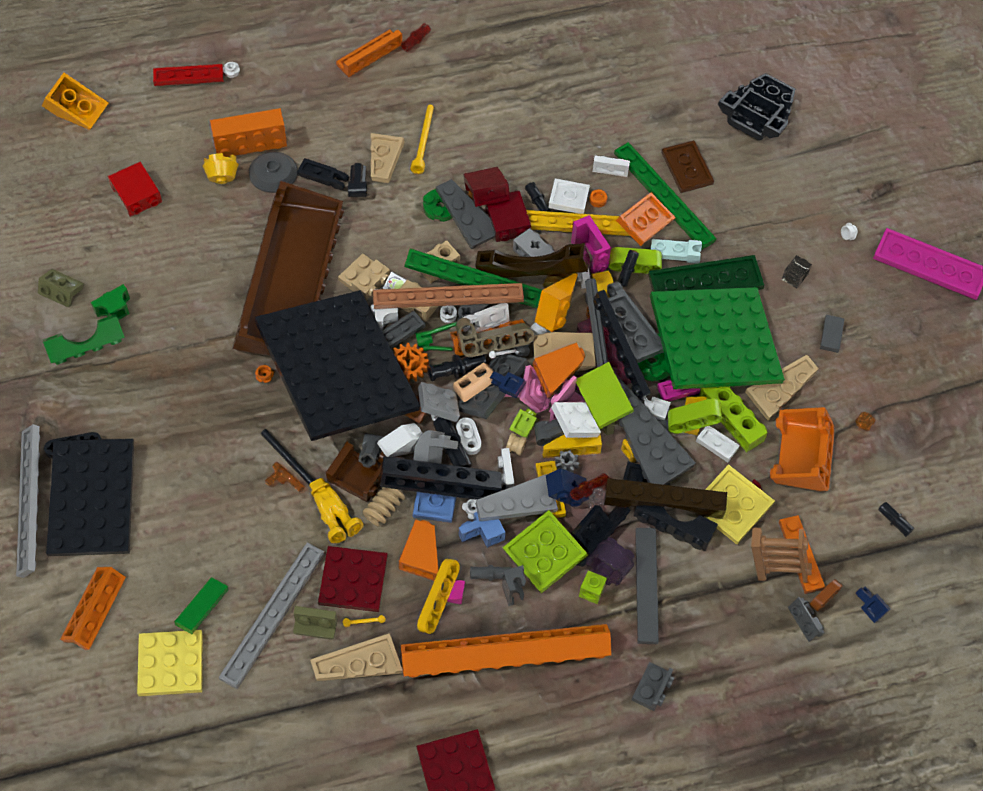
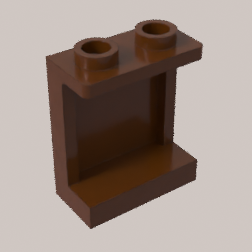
M346 442L326 471L327 481L368 502L378 491L382 465L376 462L370 468L364 467L359 462L360 454L354 451L352 444Z

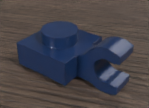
M493 371L490 379H492L491 384L498 386L499 391L514 398H517L526 384L525 379L509 372L506 376H503Z
M866 586L864 588L861 587L856 592V595L865 603L861 609L873 623H877L891 610L878 594L872 597L870 590Z

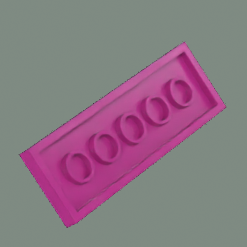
M886 228L873 259L975 300H977L983 287L982 265Z

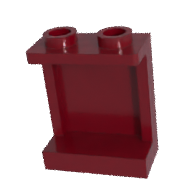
M498 167L463 174L465 189L473 194L475 207L510 200L509 184Z
M520 190L510 192V200L485 205L486 214L489 213L495 232L496 242H505L509 239L517 238L529 228L531 229V223Z

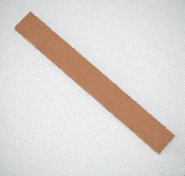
M522 283L373 290L374 309L524 302Z

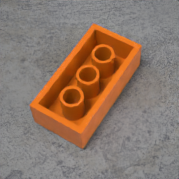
M281 108L210 120L216 154L223 153V156L230 157L231 154L235 156L245 155L247 153L287 147Z

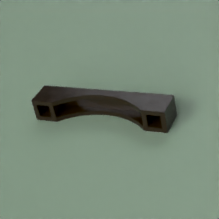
M585 243L568 244L554 253L536 257L514 256L497 250L477 252L475 267L478 270L503 278L588 272L590 256Z
M607 478L604 505L618 507L664 506L686 510L703 517L723 519L726 513L727 492Z

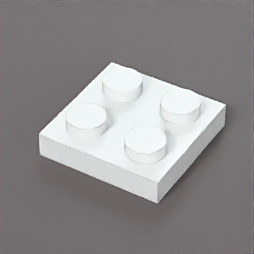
M555 179L548 208L584 214L590 185Z
M554 402L551 408L566 438H592L600 435L601 431L586 402Z

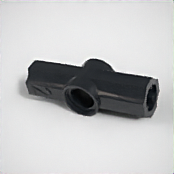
M438 417L433 421L435 430L445 433V436H451L450 440L458 441L457 449L443 448L445 454L448 455L453 466L470 468L472 464L461 443V438L456 433L451 421Z

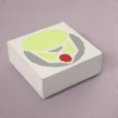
M391 272L383 289H400L407 279Z

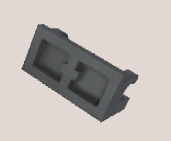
M523 565L503 571L502 588L508 606L514 605L513 593H519L520 599H524L522 586H525L526 579Z

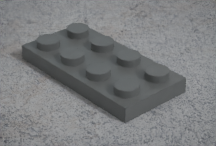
M510 354L496 356L489 363L493 371L503 376H506L509 372L518 377L521 376L526 366L529 365L526 358ZM491 384L468 401L463 402L460 400L458 408L460 412L487 419L506 394L499 391L498 386Z

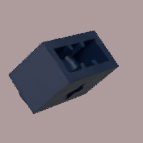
M562 468L546 475L550 498L569 504L572 507L580 506L583 502L589 500L585 477Z

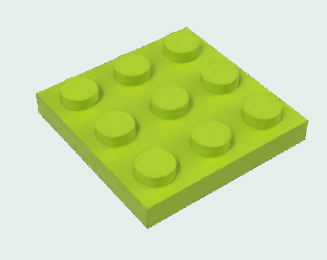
M549 510L502 547L517 567L523 565L524 575L541 594L588 556L587 552Z

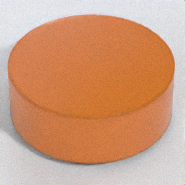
M600 189L593 190L590 193V204L597 208L605 206L607 203L606 192Z

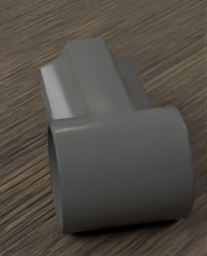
M557 418L550 422L540 421L534 425L536 444L539 446H544L553 441V439L564 435Z
M365 433L362 450L359 455V462L364 467L370 468L372 465H375L379 453L381 454L382 452L377 442L384 438V436Z

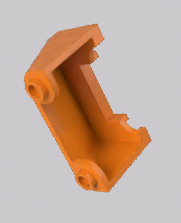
M826 408L780 410L779 417L776 418V427L782 433L779 464H775L770 470L771 480L780 485L815 491H828L834 443V424Z

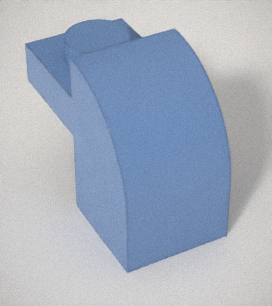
M477 512L474 513L473 522L467 521L459 527V537L462 542L481 535L488 548L505 540L506 532L499 519L479 522Z

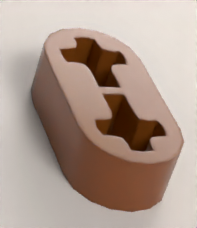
M834 579L811 601L810 606L818 612L841 590L843 585Z

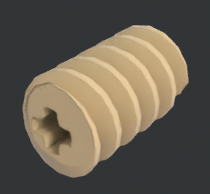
M382 487V490L368 504V508L363 510V515L376 526H379L378 522L385 524L386 519L383 516L390 518L391 514L388 510L395 512L396 508L393 504L400 506L401 502L398 498L405 500V495L399 489Z

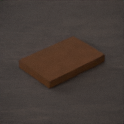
M694 140L662 149L661 153L680 193L714 184V179Z

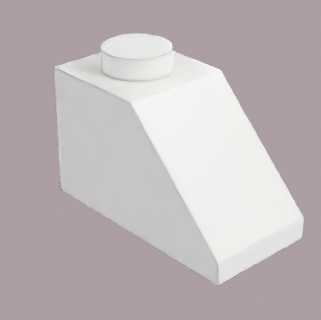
M415 423L401 425L379 440L377 444L387 457L414 453L416 442L422 432Z

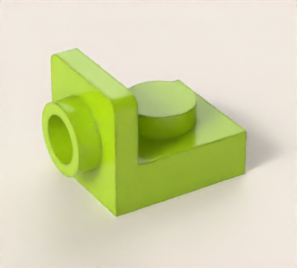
M528 408L526 411L520 409L509 429L522 437L528 438L535 423L539 422L540 419L536 418L537 413Z

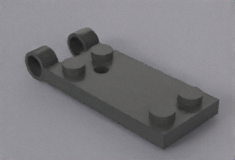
M618 281L608 284L607 292L611 297L608 299L637 363L663 353L661 338L624 291L622 285ZM585 293L584 298L588 305L587 293Z

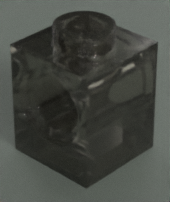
M796 255L784 270L782 280L797 289L808 276L812 264Z

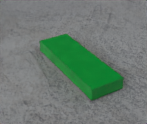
M211 577L174 621L175 625L193 634L229 590L228 586Z

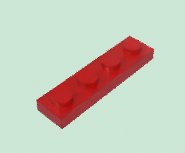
M223 64L153 68L154 86L224 82Z

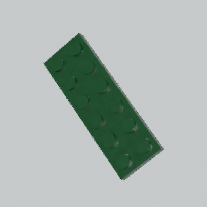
M755 255L651 270L648 273L653 292L753 287L761 290L765 286Z

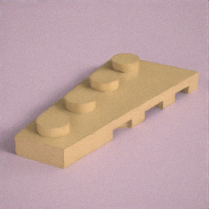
M805 355L782 368L785 379L782 384L753 385L747 388L745 393L769 421L817 373L818 367L808 355Z

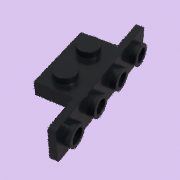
M595 505L571 532L576 541L588 554L577 566L584 567L590 562L597 550L614 533L618 525L626 519V516L631 511L629 507L616 506L608 516L599 505Z

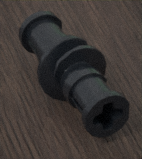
M455 354L450 362L446 361L433 366L429 364L427 366L428 375L431 381L451 375L458 379L459 373L465 376L466 372L472 371L482 363H486V358L484 355H479L475 357L466 356L461 359L459 355Z

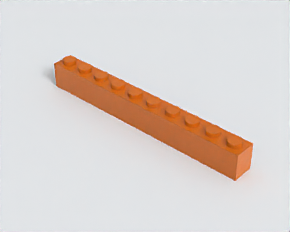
M607 624L402 644L403 676L414 678L424 674L439 675L444 672L459 673L464 670L480 671L483 668L500 669L503 666L541 665L544 662L552 661L561 663L572 659L581 661L592 657L601 659L611 656L610 630Z

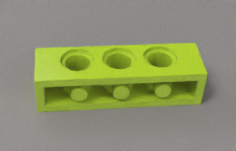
M730 386L701 388L699 397L703 396L707 397L706 400L718 399L721 401V423L746 453L765 441L768 433L764 424L759 423L752 410L747 409L742 399L735 395Z

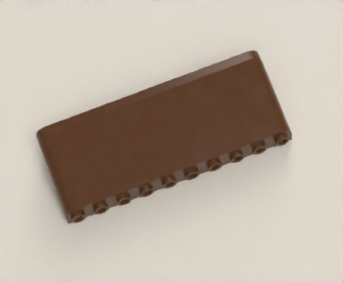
M280 181L271 205L232 349L271 356L256 326L255 317L321 300L319 296L320 294L323 295L326 286L323 280L327 279L329 274L327 264H330L333 258V253H330L331 248L334 249L337 238H334V236L338 234L341 226L338 220L342 219L344 213L342 208L343 201Z

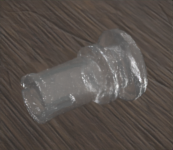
M596 488L589 494L587 504L591 509L595 505L601 506L602 509L605 507L604 498L606 494L605 491L602 492V488Z

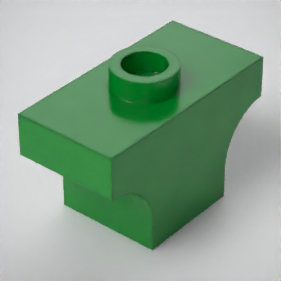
M124 284L90 302L97 317H108L116 314L118 320L130 314L126 304L130 300V296Z

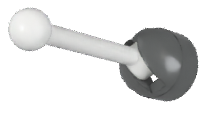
M523 345L511 350L490 351L489 357L495 358L496 356L514 353L518 357H526L529 355L530 348L529 345Z

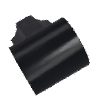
M355 163L351 166L350 181H348V197H367L366 166L362 165V163Z

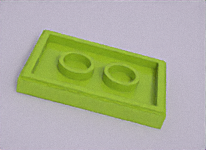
M609 362L577 378L576 384L599 429L634 412Z

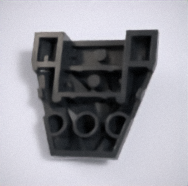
M765 73L751 80L749 85L745 87L744 85L739 86L735 92L728 91L720 99L718 106L722 113L727 115L728 124L759 141L763 140L766 136L768 138L779 137L787 127L796 89Z

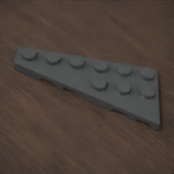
M619 379L634 409V412L618 421L626 433L625 437L636 461L639 462L643 470V477L647 479L648 483L667 485L693 468L696 462L629 387Z

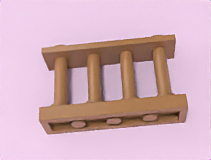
M761 528L752 529L751 548L758 580L766 581L767 574L771 572L802 573L803 582L807 583L808 575H812V563H808L806 551L808 550V537H804L803 529H799V539L766 538V536H762Z

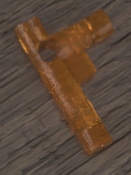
M278 462L272 465L275 472L264 480L268 486L278 480L281 484L288 481L299 492H302L305 488L301 482Z

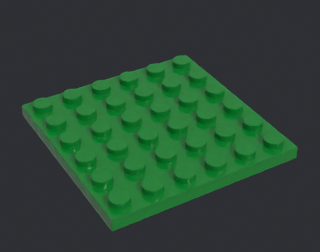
M757 287L651 292L650 300L673 390L782 384L784 382V375Z

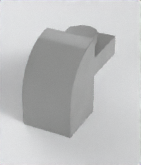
M425 431L416 442L413 460L441 464L443 448L457 449L458 441L450 440L451 436H445L443 432Z

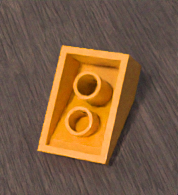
M63 72L45 97L42 107L62 119L90 130L109 102Z
M574 273L542 290L535 323L551 332L564 326L578 274Z

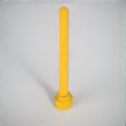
M431 104L426 109L417 156L411 162L410 170L415 174H422L425 169L423 157L434 106Z

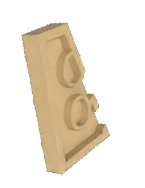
M371 133L372 181L390 182L405 143L404 138Z

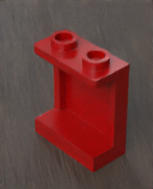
M141 161L108 176L111 188L120 197L130 217L155 207L162 202L158 188Z

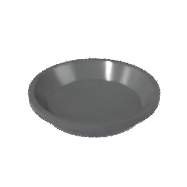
M281 152L264 153L255 158L249 167L251 183L257 189L264 192L275 193L280 181L293 184L297 177L296 163L290 156Z

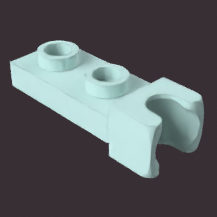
M652 239L651 250L660 251L662 259L681 260L694 264L700 263L701 241L689 240V242Z

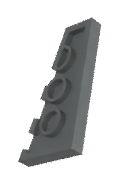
M452 179L436 186L435 190L471 249L495 238V232L489 216L479 206L475 207L473 200Z

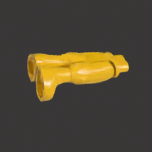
M319 478L309 484L312 489L311 495L314 497L321 514V520L329 526L330 531L327 536L331 543L343 542L346 539L345 531L349 537H352L363 528L362 520L358 517L351 518L349 516L347 505L342 502L338 494L323 478ZM336 517H338L341 520L345 528V531L337 523Z

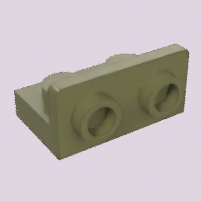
M54 269L45 273L38 281V294L66 307L71 306L72 297L83 289L82 282Z
M295 606L293 613L295 618L294 634L334 639L338 621L336 611Z

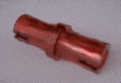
M423 23L416 31H412L410 36L401 43L402 49L409 52L413 46L419 44L423 37L431 32L429 25Z

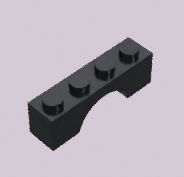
M636 506L634 517L640 522L651 524L658 531L667 532L675 539L691 544L697 550L706 551L718 526L717 523L701 515L691 521L676 520L667 513L664 506Z

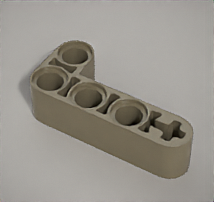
M461 318L456 323L459 346L467 357H475L488 354L490 351L497 352L528 345L534 340L532 329L525 323L476 333L475 326L468 318ZM464 326H470L468 331H461ZM505 335H510L507 341H502ZM485 340H492L489 345H483ZM473 343L471 349H465L467 344Z

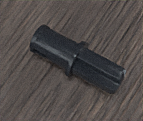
M535 182L528 183L525 186V190L531 197L532 204H535L539 211L550 212L544 200V194L540 193Z
M629 250L624 265H621L622 270L617 281L622 283L621 285L624 287L628 286L631 274L635 272L634 267L639 253L634 250Z
M884 502L878 508L879 512L891 522L890 525H894L905 537L915 529L902 517V513L899 514L887 502Z

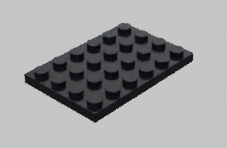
M133 438L54 441L47 556L130 554L134 464Z

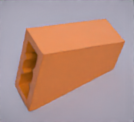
M577 342L534 359L533 368L548 399L582 366L585 353L581 347H578Z
M415 520L399 560L400 570L433 581L435 580L439 571L435 525L426 520Z

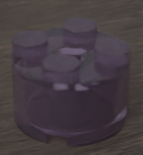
M609 537L597 546L586 563L588 567L591 566L593 569L591 572L607 578L606 585L610 586L613 583L615 586H618L633 568L634 554L632 551L619 545L615 539Z

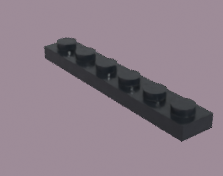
M605 290L599 291L594 296V306L602 316L601 322L609 332L608 336L611 344L615 345L618 360L622 361L624 365V373L632 383L633 393L639 400H643L651 392Z

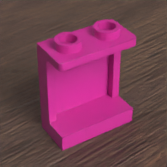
M590 215L574 221L571 243H585L586 248L592 255V274L605 271L609 265L610 245Z

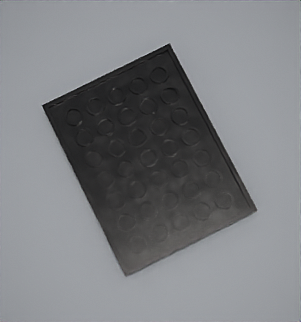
M361 290L255 317L256 326L311 441L420 410V404Z

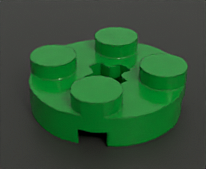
M435 189L424 195L423 211L428 218L432 220L440 219V222L452 219L445 205L444 207L437 206L438 203H443Z

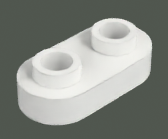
M470 418L460 419L456 425L457 434L461 438L466 454L475 455L481 450V439L476 424Z

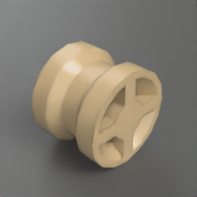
M511 433L506 448H509L510 452H516L517 455L521 456L527 438H520L516 434Z

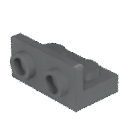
M649 662L632 697V701L652 711H655L657 705L661 707L666 697L663 692L666 687L670 689L675 678L671 676L674 669L669 668L667 671Z

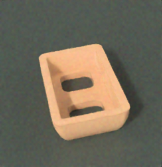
M482 363L454 382V391L463 402L468 401L491 385L492 379H490L493 370L488 364ZM484 371H487V372H486L484 375H482L481 377H477L478 375H480V374L483 373ZM471 381V383L468 386H466L465 388H461Z

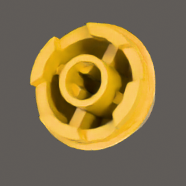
M223 153L209 155V159L204 158L203 164L208 180L217 184L233 181L239 166L235 155L231 154L230 157H225Z

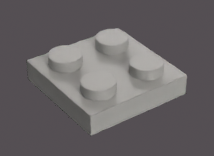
M421 382L418 387L421 412L457 422L460 414L456 392Z

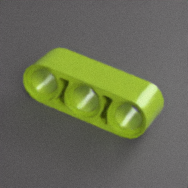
M614 247L611 249L609 268L613 271L621 272V265H624L629 250L639 253L634 267L635 272L632 273L648 274L651 270L662 269V253L658 250Z
M707 399L668 411V430L674 434L715 425L722 421L721 401L718 399Z

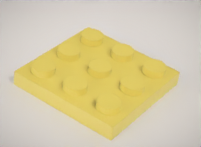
M728 464L705 489L727 492L726 513L723 519L705 518L717 523V529L735 544H738L771 508L775 500Z
M195 630L193 634L186 631L139 634L138 696L202 692V630Z

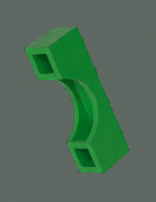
M114 314L97 320L95 333L85 341L73 342L65 338L61 333L42 341L51 364L56 363L58 365L66 362V358L74 356V358L81 357L88 350L92 349L93 352L101 350L105 344H118L125 337L118 318Z

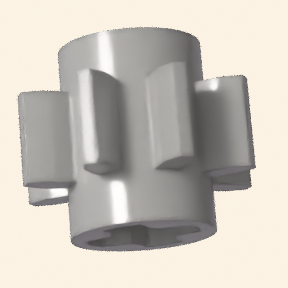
M571 450L568 452L560 451V457H555V463H558L556 465L557 470L562 468L574 473V468L579 467V463L576 462L578 455H573Z

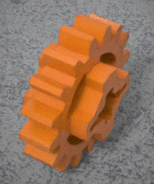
M407 343L406 347L400 344V349L394 347L393 353L407 381L410 382V379H413L416 382L417 376L423 378V372H427V366L429 365L428 354L423 353V348L417 349V344L410 347V343Z

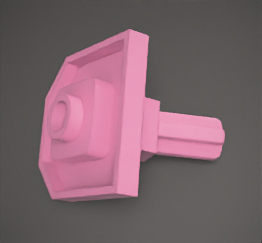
M531 365L526 366L523 378L526 384L517 397L536 413H539L549 408L550 398H547L534 368Z

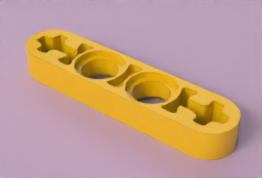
M448 558L443 560L417 622L420 632L432 634L435 631L460 570L457 560Z

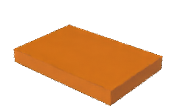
M650 192L619 216L616 221L642 246L676 217Z

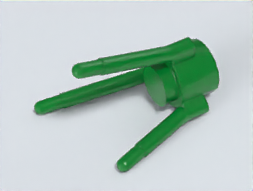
M457 322L416 333L418 348L423 347L424 351H452V347L430 346L429 344L433 343L431 334L454 327Z

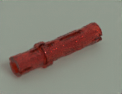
M602 473L589 481L581 482L578 487L571 490V497L578 501L583 497L591 496L594 491L606 486L609 476Z

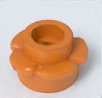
M268 365L259 366L255 372L256 380L264 383L270 382L274 376L273 370Z

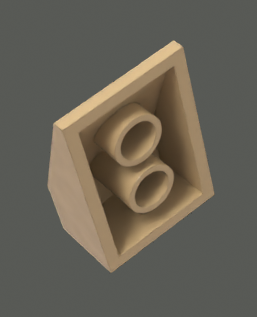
M549 332L534 336V359L577 342L578 347L583 349L585 358L582 366L576 372L596 368V354L592 333Z

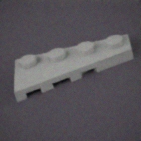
M546 475L476 500L475 503L479 522L544 514L548 510L554 513L558 510L556 499L550 498L548 495Z

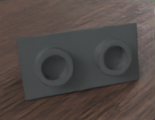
M798 597L788 609L808 642H810L816 636L820 637L825 634V628L817 617L812 618L814 611L810 607L808 600Z

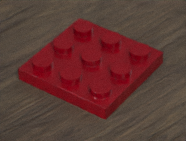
M328 546L318 605L379 612L388 553Z
M478 729L416 746L428 791H496Z

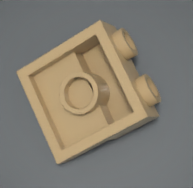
M362 253L338 276V281L353 292L361 290L364 298L367 300L370 296L373 297L374 289H379L382 285H385L390 275V269L378 260L373 261Z

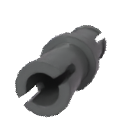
M470 566V579H488V581L503 579V571L511 569V566Z

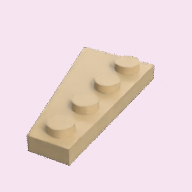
M390 633L310 660L317 681L403 673Z

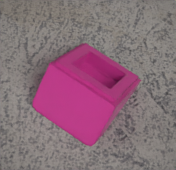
M455 581L447 602L462 604L465 581Z

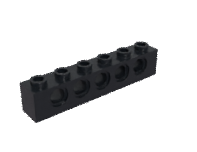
M386 456L383 457L380 471V487L475 500L500 492L502 489L501 472Z

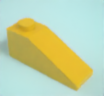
M564 434L543 446L542 457H560V451L568 452L569 450H571L573 455L600 454L602 448L601 435L592 438H566Z

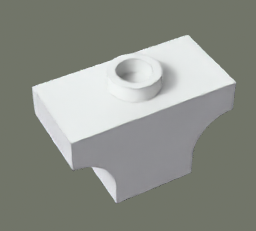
M371 305V311L381 330H384L388 323L398 321V308L374 309V305Z

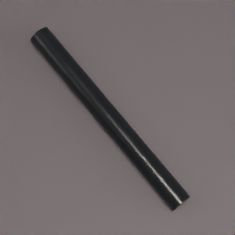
M267 429L261 432V435L308 485L315 481Z

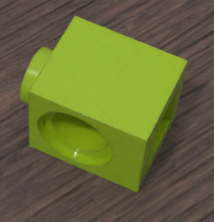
M588 570L581 585L579 597L598 604L607 578Z

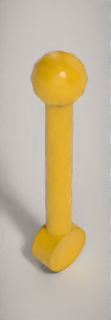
M383 615L377 618L358 620L345 618L343 626L349 627L351 624L369 622L384 623L386 618Z

